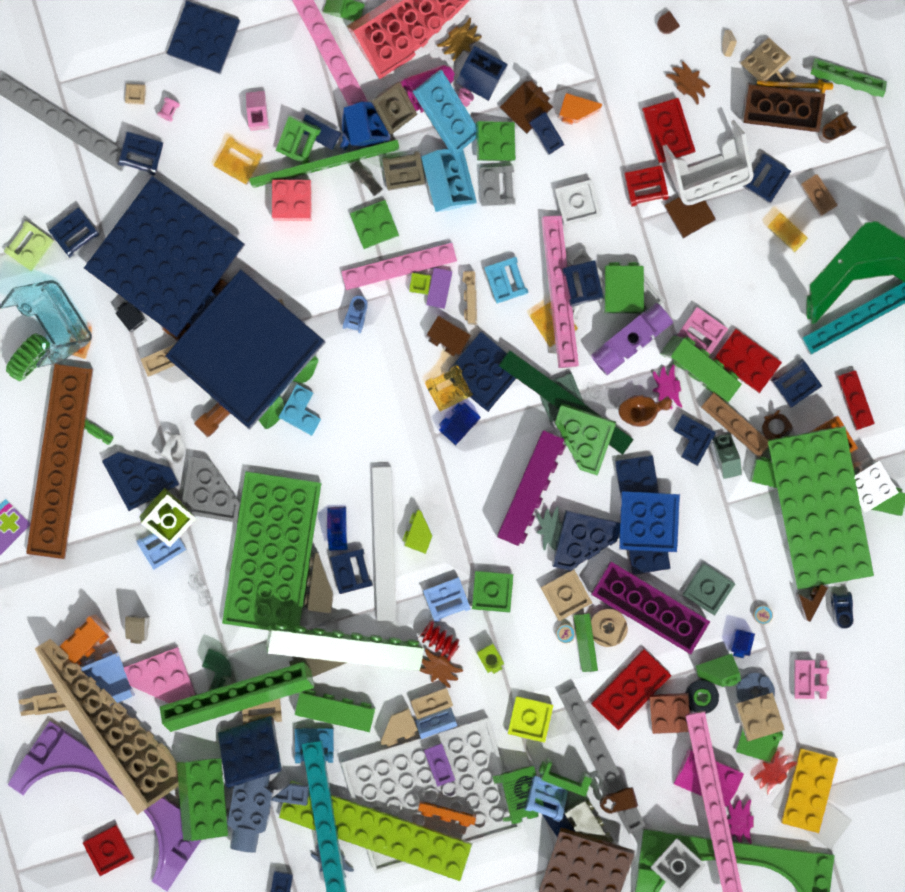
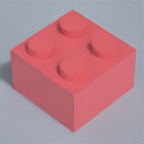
M272 180L273 221H312L311 180Z

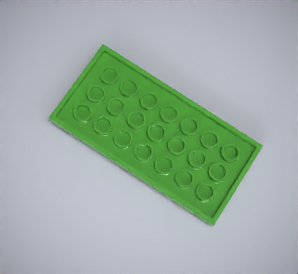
M845 426L768 440L797 589L874 576Z
M245 472L222 624L269 631L270 625L275 626L276 623L285 624L291 628L300 626L322 483Z

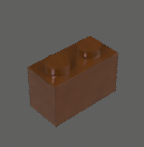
M438 315L426 337L429 338L428 342L436 347L440 344L446 348L444 350L446 353L454 357L455 354L460 356L471 335Z

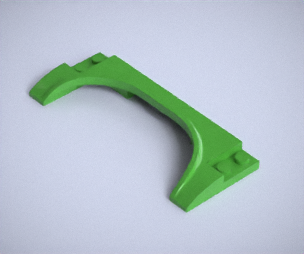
M643 828L635 892H659L666 881L651 867L676 839L701 861H716L712 839L710 837ZM732 841L737 863L771 869L791 882L798 892H830L834 854Z

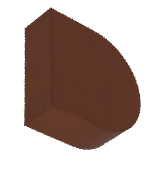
M670 10L662 15L657 22V28L663 34H671L680 28L679 23Z

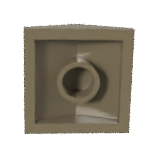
M400 82L381 91L371 101L390 135L418 115Z

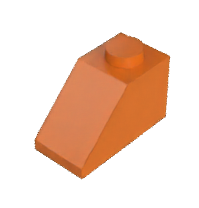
M566 93L558 118L562 119L561 122L565 124H577L599 112L602 104Z

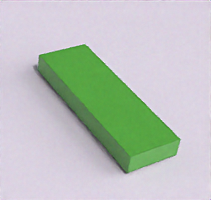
M590 614L574 615L582 672L598 671Z

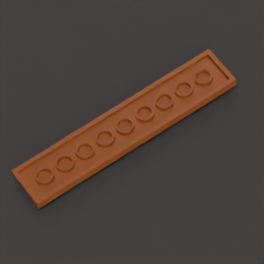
M54 364L26 554L58 559L66 558L93 369Z

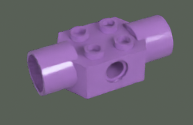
M656 302L590 356L600 370L608 376L625 362L624 357L628 360L638 352L636 348L639 345L642 348L653 340L651 336L657 337L671 326L673 321L663 307ZM628 335H633L636 338V343H630L627 338Z

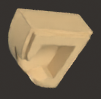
M725 30L722 47L725 57H731L737 43L732 30Z

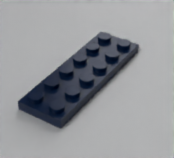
M653 455L615 461L620 499L621 492L659 493ZM628 550L633 575L671 569L668 552Z

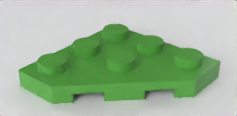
M561 403L555 421L558 430H560L565 439L564 441L570 453H572L579 470L598 476L616 421Z

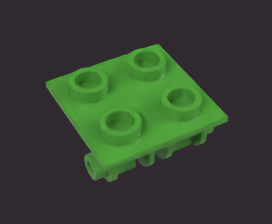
M742 730L736 752L773 764L779 741L783 738V733L780 731L747 742Z

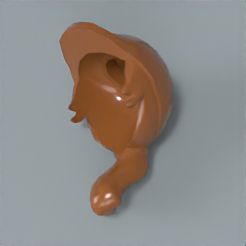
M635 395L624 401L619 406L618 412L620 418L626 423L635 427H644L654 421L658 412L662 410L668 411L673 401L669 396L659 402H655L651 397Z

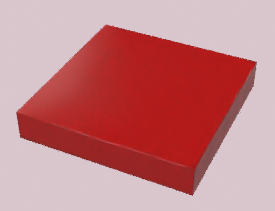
M118 824L82 842L99 876L135 858Z

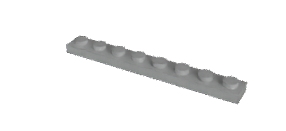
M1 74L0 95L120 172L123 171L125 165L123 167L117 165L121 152L119 147L6 75ZM127 153L126 158L130 159L132 156Z
M575 687L559 695L608 794L627 788L577 688ZM637 807L618 812L628 834L646 826Z

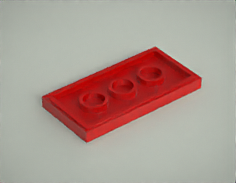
M643 649L590 704L619 731L650 699V695H654L672 675Z

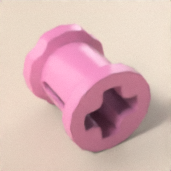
M165 97V103L157 115L172 122V117L176 109L180 107V104Z

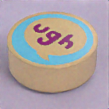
M760 605L755 608L753 618L757 623L765 625L771 622L773 612L768 606Z
M562 624L556 630V637L561 643H570L575 638V630L569 624Z

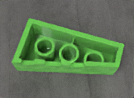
M672 336L659 354L664 358H672L674 360L672 364L684 371H689L688 375L698 382H703L702 386L715 393L723 401L729 402L742 385L738 381L739 377L731 371H725L723 369L724 365L718 360H711L709 358L710 354L702 348L700 350L694 346L696 343L689 337Z

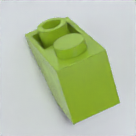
M417 510V513L413 512L409 521L412 524L410 531L406 530L402 541L405 542V547L426 554L433 535L422 511Z

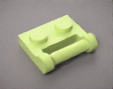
M25 220L22 224L23 228L3 252L32 272L54 240ZM28 232H33L34 235L20 254H16L15 250Z

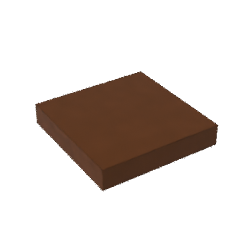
M678 197L664 205L682 239L716 220L705 200L692 205H686Z

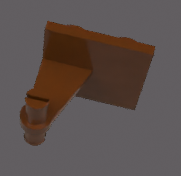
M532 79L529 82L526 80L500 106V109L526 134L532 130L528 123L543 112L548 113L553 108L548 102L550 97Z

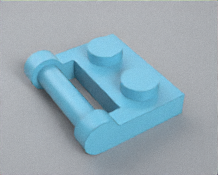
M517 257L484 267L496 304L529 293L528 289L524 286L517 265L519 263ZM507 266L511 268L517 291H512L505 270Z

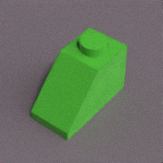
M732 653L696 665V672L699 678L721 687L734 686L741 681L740 672Z

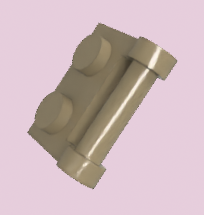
M416 151L414 154L388 158V156L382 157L388 191L425 185L420 151ZM416 161V166L395 170H390L389 167L390 165Z

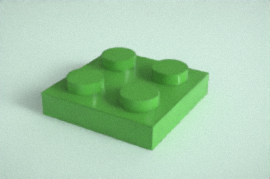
M476 122L478 161L516 160L515 122Z
M386 200L350 213L364 250L399 236Z
M475 571L472 609L510 613L514 574Z

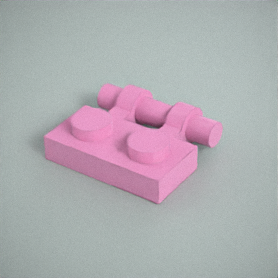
M794 660L795 699H814L815 691H819V699H827V691H829V685H827V674H829L827 660H820V668H815V660ZM815 674H820L819 685H815Z

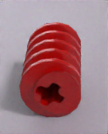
M432 620L419 637L423 636L422 643L429 640V648L436 645L435 652L442 649L441 656L443 657L448 654L447 660L450 661L460 647L458 645L460 639L457 638L452 641L453 634L446 637L447 630L444 629L439 632L441 626L433 627L434 621Z

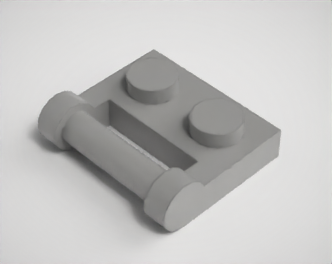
M514 166L479 168L481 207L516 205V199L513 196L512 177ZM505 173L506 199H500L499 174Z

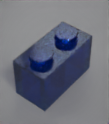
M465 402L462 405L458 403L451 410L454 414L449 419L445 417L439 424L441 428L438 431L455 446L481 419V416Z

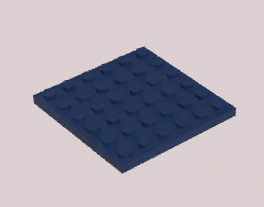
M152 176L84 266V269L177 337L246 244Z

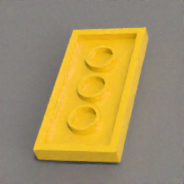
M800 748L781 819L782 824L815 833L820 832L838 758Z

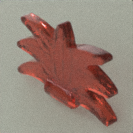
M777 751L770 763L762 762L765 769L753 777L754 781L761 778L759 783L760 789L767 784V795H770L775 785L778 783L782 784L788 777L787 772L797 764V761L786 763L789 755L778 758L780 752Z

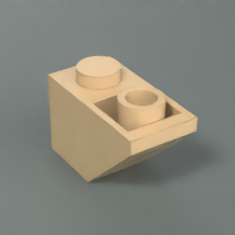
M410 708L391 715L381 739L382 745L386 744L389 747L398 743L397 739L401 737L408 739L416 735L415 732L418 731Z

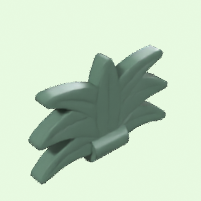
M558 506L555 508L552 518L548 508L545 511L544 519L537 513V518L542 528L536 533L543 535V550H546L548 543L554 551L556 549V541H558L562 526L558 516Z

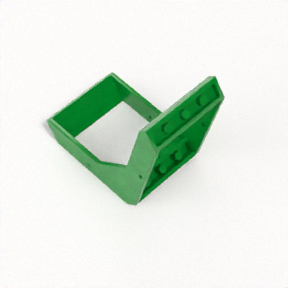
M878 221L864 223L809 285V295H806L807 319H811V324L818 322L853 281L893 275L905 282V238Z

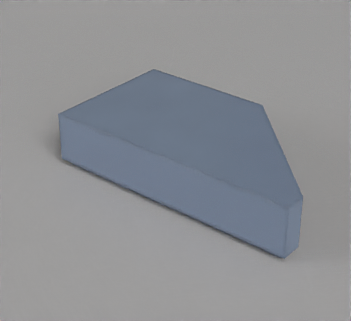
M290 783L276 794L271 801L307 806L309 785Z

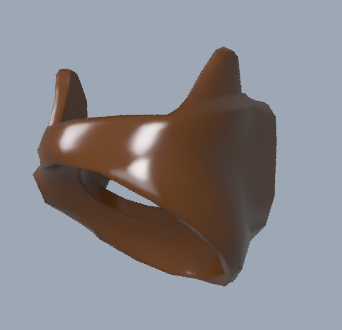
M780 410L764 417L765 421L762 424V431L768 440L789 436L790 432L793 431L791 422L785 415L779 414ZM779 419L784 423V430L781 433L774 434L769 430V423L772 420Z

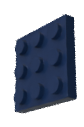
M186 1L167 55L221 75L241 21Z
M482 332L477 335L444 375L487 412L491 410L516 380V378L498 366L507 353Z
M272 716L218 732L224 780L228 788L282 771L275 723Z

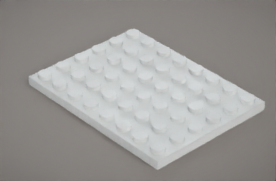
M488 717L423 739H415L341 762L352 802L473 844L522 829L521 823L511 824V821L503 822L504 817L510 816L502 783L494 784L492 776L505 773ZM442 743L455 780L437 787L424 749ZM424 801L476 815L475 825L470 824V827L459 825V821L456 820L447 822L440 820V816L437 815L432 817L421 815V811H418L419 803ZM367 849L374 874L408 864Z

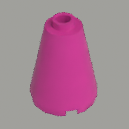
M441 65L401 80L400 83L405 88L406 94L416 111L424 112L412 91L438 70L443 71L451 84L454 81L453 76H455V73L450 66Z

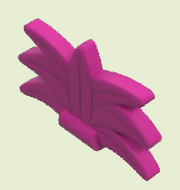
M672 365L668 376L665 367L662 368L660 377L653 371L654 380L658 387L652 391L659 393L658 402L669 396L671 400L673 399L682 408L683 406L679 400V392L682 390L680 380L675 378V365Z
M741 799L738 800L735 808L732 807L731 802L728 804L731 816L728 819V824L731 825V838L735 834L738 842L741 843L742 835L744 834L746 840L752 844L750 830L754 828V816L750 815L751 799L746 802L743 810Z

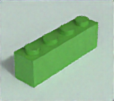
M310 689L299 693L295 711L296 716L365 732L371 731L376 709L372 707V704L361 702V705L355 704L353 699L342 697V700L334 699L335 695L324 693L323 696L316 695V691Z

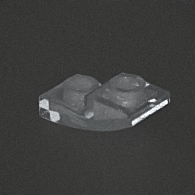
M588 382L583 400L618 410L619 406L625 401L627 392Z

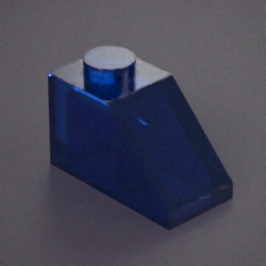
M327 507L329 551L348 550L346 507Z

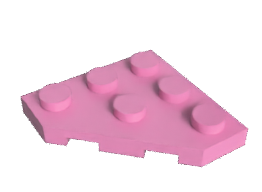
M179 647L124 667L130 686L167 703L196 695Z

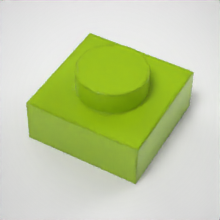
M412 273L409 292L428 295L431 276Z

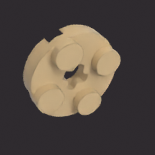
M602 609L591 618L593 639L600 646L613 647L623 642L626 638L628 626L620 612L614 609ZM612 623L611 627L614 630L605 633L604 624Z

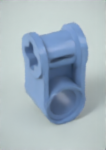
M355 296L352 298L342 329L349 328L361 334L368 309V302L364 297ZM358 299L363 300L365 303L364 308L361 310H357L354 307V303Z

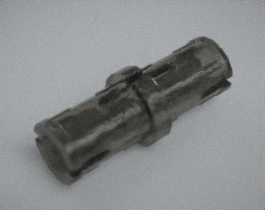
M357 160L350 166V169L360 179L359 182L364 184L374 197L383 190L373 178L372 172L369 173L360 160Z

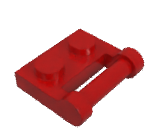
M662 165L624 173L631 207L658 199H669ZM660 186L661 191L635 196V191Z

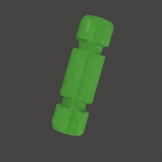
M86 419L85 429L87 432L99 440L102 439V442L110 445L114 437L109 433H105L104 430L93 423L91 424Z

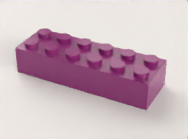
M544 430L541 432L496 537L516 546H519L520 543L524 544L528 533H525L527 526H532L535 515L532 514L535 508L539 509L542 503L541 493L543 490L547 491L551 480L548 477L550 472L554 473L558 466L556 459L558 455L561 456L564 452L566 445L563 442L565 439Z
M609 561L590 593L690 655L711 622Z

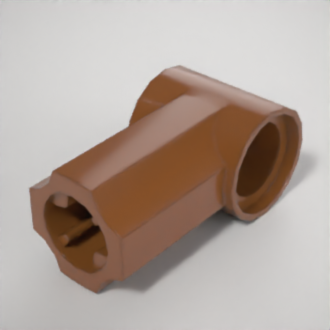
M217 403L208 413H204L194 425L208 438L219 428V425L230 413Z

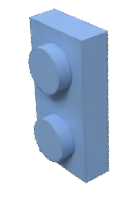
M451 707L415 720L421 739L457 726Z

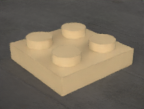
M574 569L540 587L558 621L592 604Z
M773 693L735 704L747 742L785 730Z

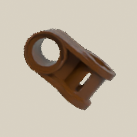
M847 111L820 129L818 133L819 140L824 144H828L855 130L857 127L849 119V113ZM826 129L832 132L831 138L825 135Z
M633 787L604 795L599 802L601 809L609 814L639 806ZM608 799L611 802H614V804L611 805L610 809L607 806H604L605 804H607Z

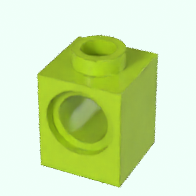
M493 643L476 652L487 673L492 672L495 674L503 669L502 665L505 663ZM490 654L497 657V661L493 665H489L486 662V657Z

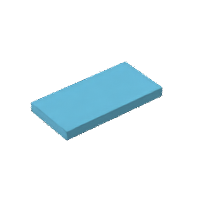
M438 70L412 91L452 156L457 155L476 139V124L442 70Z

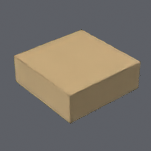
M126 84L125 103L145 105L146 85Z

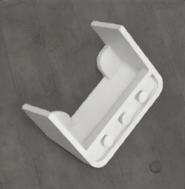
M735 120L731 121L734 137L722 144V155L689 168L685 160L675 158L668 146H663L668 171L684 204L692 205L744 186L753 179L746 136Z

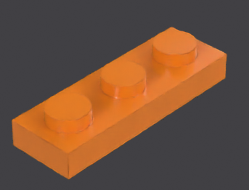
M424 801L419 803L418 811H421V815L427 817L437 815L440 816V820L447 822L456 820L459 821V825L470 827V824L475 825L476 815Z

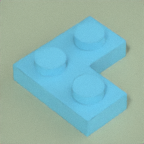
M296 384L278 418L312 436L321 421L319 417L305 410L314 393Z

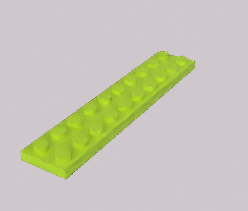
M292 780L290 781V783L301 784ZM310 791L307 806L283 803L279 818L316 831ZM331 794L338 839L459 882L461 881L473 843Z

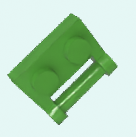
M290 115L275 151L302 164H306L310 160L309 154L317 135L321 132V128ZM307 131L310 134L302 154H299L297 150L304 132Z

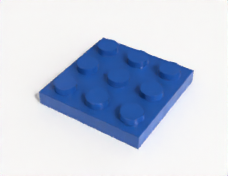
M621 492L619 549L677 552L680 494Z

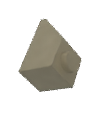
M126 616L125 639H131L130 643L142 644V641H146L150 617Z

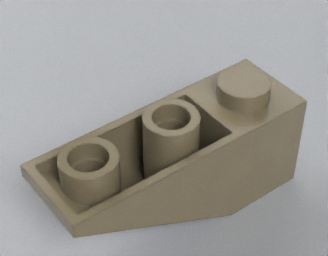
M315 553V557L311 556L310 568H313L312 576H308L307 587H310V595L306 594L305 606H308V611L331 613L334 592L319 553Z

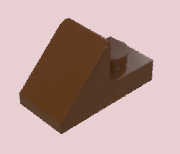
M822 584L817 587L814 586L809 594L811 596L810 600L796 594L804 620L811 622L828 589Z

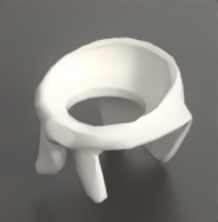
M164 431L165 434L171 437L166 442L162 453L155 451V453L174 464H178L182 461L185 453V444L182 436ZM176 440L178 443L177 449L171 454L172 442Z

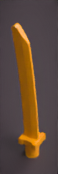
M819 79L818 83L757 81V85L816 88L825 93V90L833 89L832 82H824L822 79Z

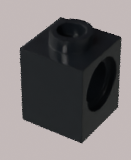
M130 302L122 303L115 313L131 333L146 322V319Z

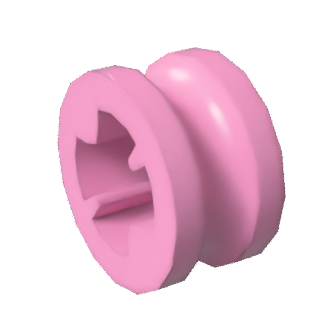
M461 88L459 93H457L465 107H468L470 102L474 100V95L465 88Z

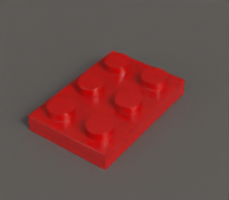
M679 97L642 108L659 164L666 162L663 150L664 145L668 146L675 158L684 157L696 152Z
M737 329L733 331L713 359V361L716 359L724 365V369L736 374L739 380L758 394L782 364L780 360Z

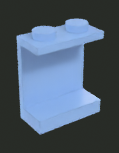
M110 651L101 655L102 659L96 662L94 658L83 662L84 666L81 667V671H84L88 677L91 676L96 681L95 684L99 688L105 689L117 703L135 695L118 653L113 654Z

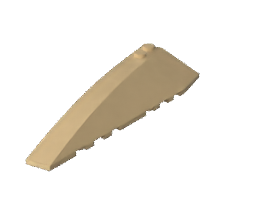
M51 639L35 648L44 669L74 722L137 815L179 786L177 762L166 746L162 743L159 744L153 738L154 735L150 731L146 732L139 725L140 722L136 718L130 717L126 713L127 710L119 702L117 703L105 689L99 688L95 684L96 681L91 676L88 677L81 671L82 668L77 663H71L68 659L69 656Z

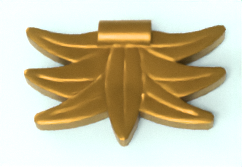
M471 18L462 27L458 28L456 26L448 33L449 37L437 45V47L450 46L444 54L455 53L453 61L460 56L463 49L470 53L469 45L482 38V35L474 37L477 25L468 30Z

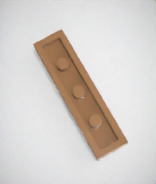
M712 393L700 407L757 457H760L769 447L768 439L715 393Z

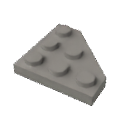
M190 456L182 504L194 516L237 523L240 510L238 499L209 459Z

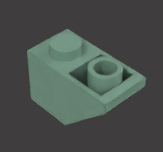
M728 433L713 437L712 441L723 479L742 475L741 459L732 435Z

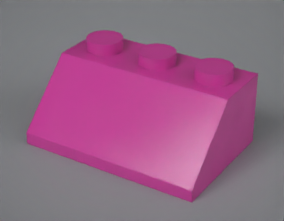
M688 748L673 784L702 796L693 750ZM715 760L724 805L727 807L737 792L744 773Z

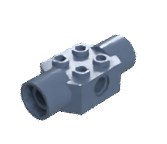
M270 775L234 786L227 825L233 829L230 849L247 853L256 852L259 833L265 832L268 826L271 800L274 790L268 786Z

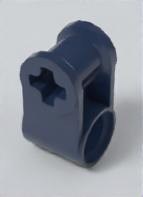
M847 592V594L836 595L831 593L830 599L835 626L841 629L851 627L854 622L852 593ZM841 615H845L848 618V622L844 626L839 622Z

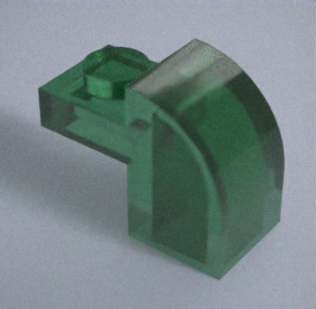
M210 647L202 664V667L216 672L209 691L224 687L226 679L223 677L231 678L233 675L231 659L225 653Z

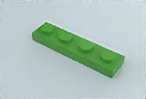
M814 58L811 75L833 81L835 84L851 87L854 90L867 92L872 96L884 97L887 81Z

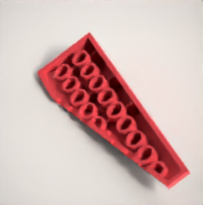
M388 0L349 24L347 28L378 79H381L410 61L416 55L414 52L420 47H424L428 40L435 33L437 34L442 29L441 27L447 21H450L470 0Z

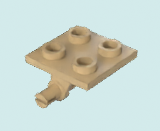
M769 37L740 63L758 81H767L773 74H775L780 82H791L797 77L793 71L784 78L778 70L791 57Z

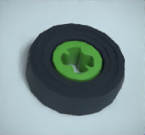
M707 680L694 681L685 691V693L689 694V707L693 712L705 711V714L712 712L718 705V690L713 683ZM699 692L707 694V697H705L706 701L697 700Z

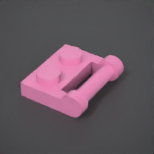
M696 307L677 336L689 337L696 343L694 346L699 349L702 348L711 354L728 328ZM692 327L709 339L711 344L709 346L687 330Z

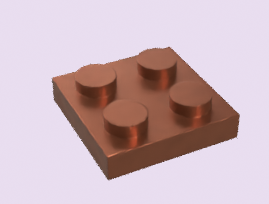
M688 693L650 695L652 734L689 732L685 715L690 714Z

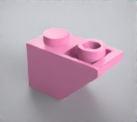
M265 91L246 93V109L250 131L270 129Z

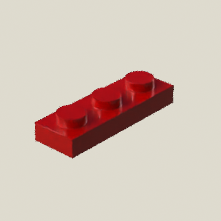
M854 370L837 376L855 430L874 425L875 422L857 371Z

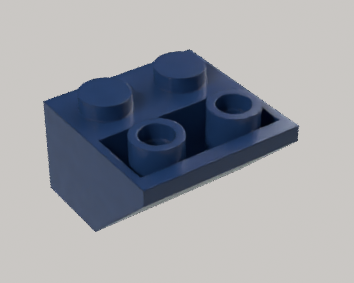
M474 45L455 83L489 102L505 74L508 64Z

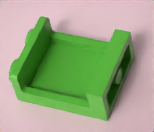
M610 262L609 266L604 267V313H643L644 266H639L638 262H630L628 266H620L619 262Z
M547 758L545 762H541L538 770L539 774H541V780L586 797L592 781L590 774L582 772L580 780L577 782L551 772V759Z

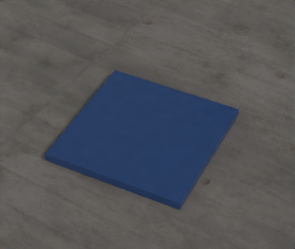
M240 269L165 357L250 430L322 348L326 341Z

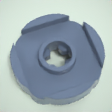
M758 672L744 675L736 686V697L739 702L757 698L750 694V690H753L754 686H757V689L760 690L757 697L773 693L775 696V688L770 678Z

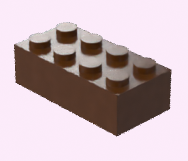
M747 83L741 121L747 124L820 132L826 94L819 91Z

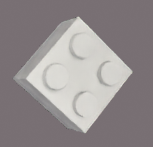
M676 839L651 868L676 892H683L706 865Z

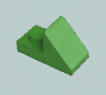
M326 0L323 13L354 22L362 17L365 4L354 0Z

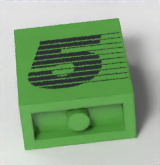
M534 766L522 767L492 776L494 784L502 783L510 816L504 817L503 822L511 821V824L523 822L522 818L525 817L527 819L539 817L538 812L525 810L533 776H537ZM535 798L536 804L544 806L542 800Z

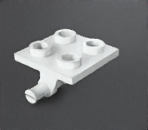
M867 457L860 462L856 461L854 463L853 469L860 505L864 512L898 493L879 460L872 464L870 458Z

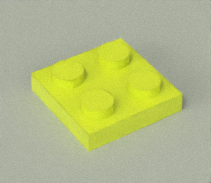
M516 696L507 734L545 743L554 705Z

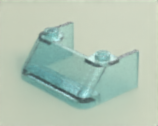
M54 280L14 287L0 304V309L16 306L22 315L27 317L36 316L53 343L37 362V368L62 362L86 346L92 339L91 332L62 286Z

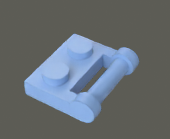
M154 533L149 534L143 539L139 538L136 542L152 569L155 570L187 550L180 537L171 546L161 542L150 550L147 548V545L159 538Z
M459 577L423 590L435 623L444 617L460 611L471 610ZM461 598L462 603L438 612L435 608L441 604Z
M533 776L525 810L552 817L553 820L560 822L563 817L568 790L545 782L540 777ZM535 798L556 805V810L536 804Z

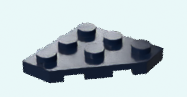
M117 452L102 460L128 512L156 498L164 488L169 491L180 485L172 468L121 452Z
M565 510L552 566L572 571L579 564L596 556L609 545L615 544L620 532V522Z

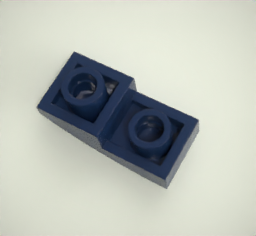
M306 113L303 121L321 128V132L317 135L315 141L333 150L342 133ZM305 131L304 135L309 136L310 133Z

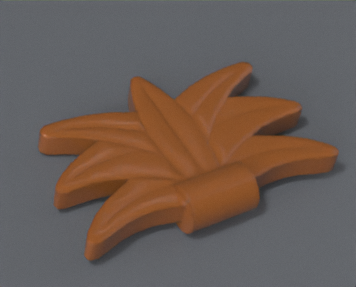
M682 62L683 69L678 67L672 68L677 75L666 74V77L676 83L677 90L684 96L686 94L689 95L698 105L699 98L697 93L705 98L706 95L703 87L709 89L710 85L698 78L700 71L692 73L688 65Z
M425 648L429 660L422 658V664L425 668H420V672L432 675V683L439 679L442 684L451 688L447 680L457 681L459 678L452 673H460L464 669L453 666L445 656H435Z

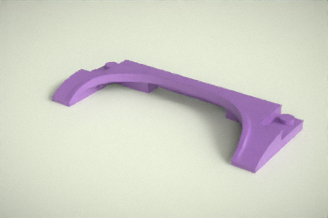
M49 721L8 783L9 787L24 796L34 783L48 775L60 772H78L100 780L123 796L91 747L52 721ZM164 796L143 812L150 819L156 831L159 844L158 865L152 882L168 892L201 840H183L180 806Z

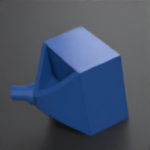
M359 102L343 108V140L339 146L341 149L346 150L349 143L353 146H375L391 141L390 134L372 102Z

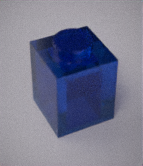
M734 628L729 651L734 652L733 656L744 658L745 655L750 656L755 633Z

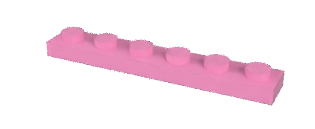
M449 243L342 271L346 291L455 263L457 259L453 244Z

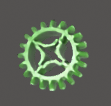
M38 333L27 338L8 361L6 372L9 376L17 381L26 379L45 358L50 349V342Z

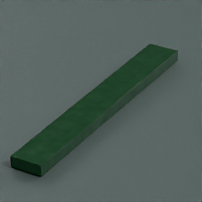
M510 350L498 365L558 409H560L562 403L601 416ZM615 426L609 446L623 455L634 439Z

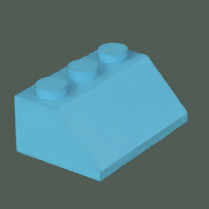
M449 149L436 150L421 157L435 212L449 211L477 203L464 150L455 156H452Z

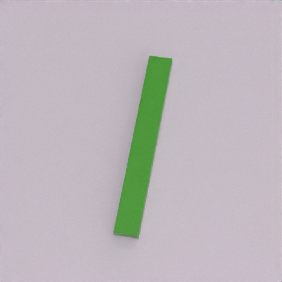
M398 140L256 176L249 178L252 188L272 184V180H287L394 152L400 149Z

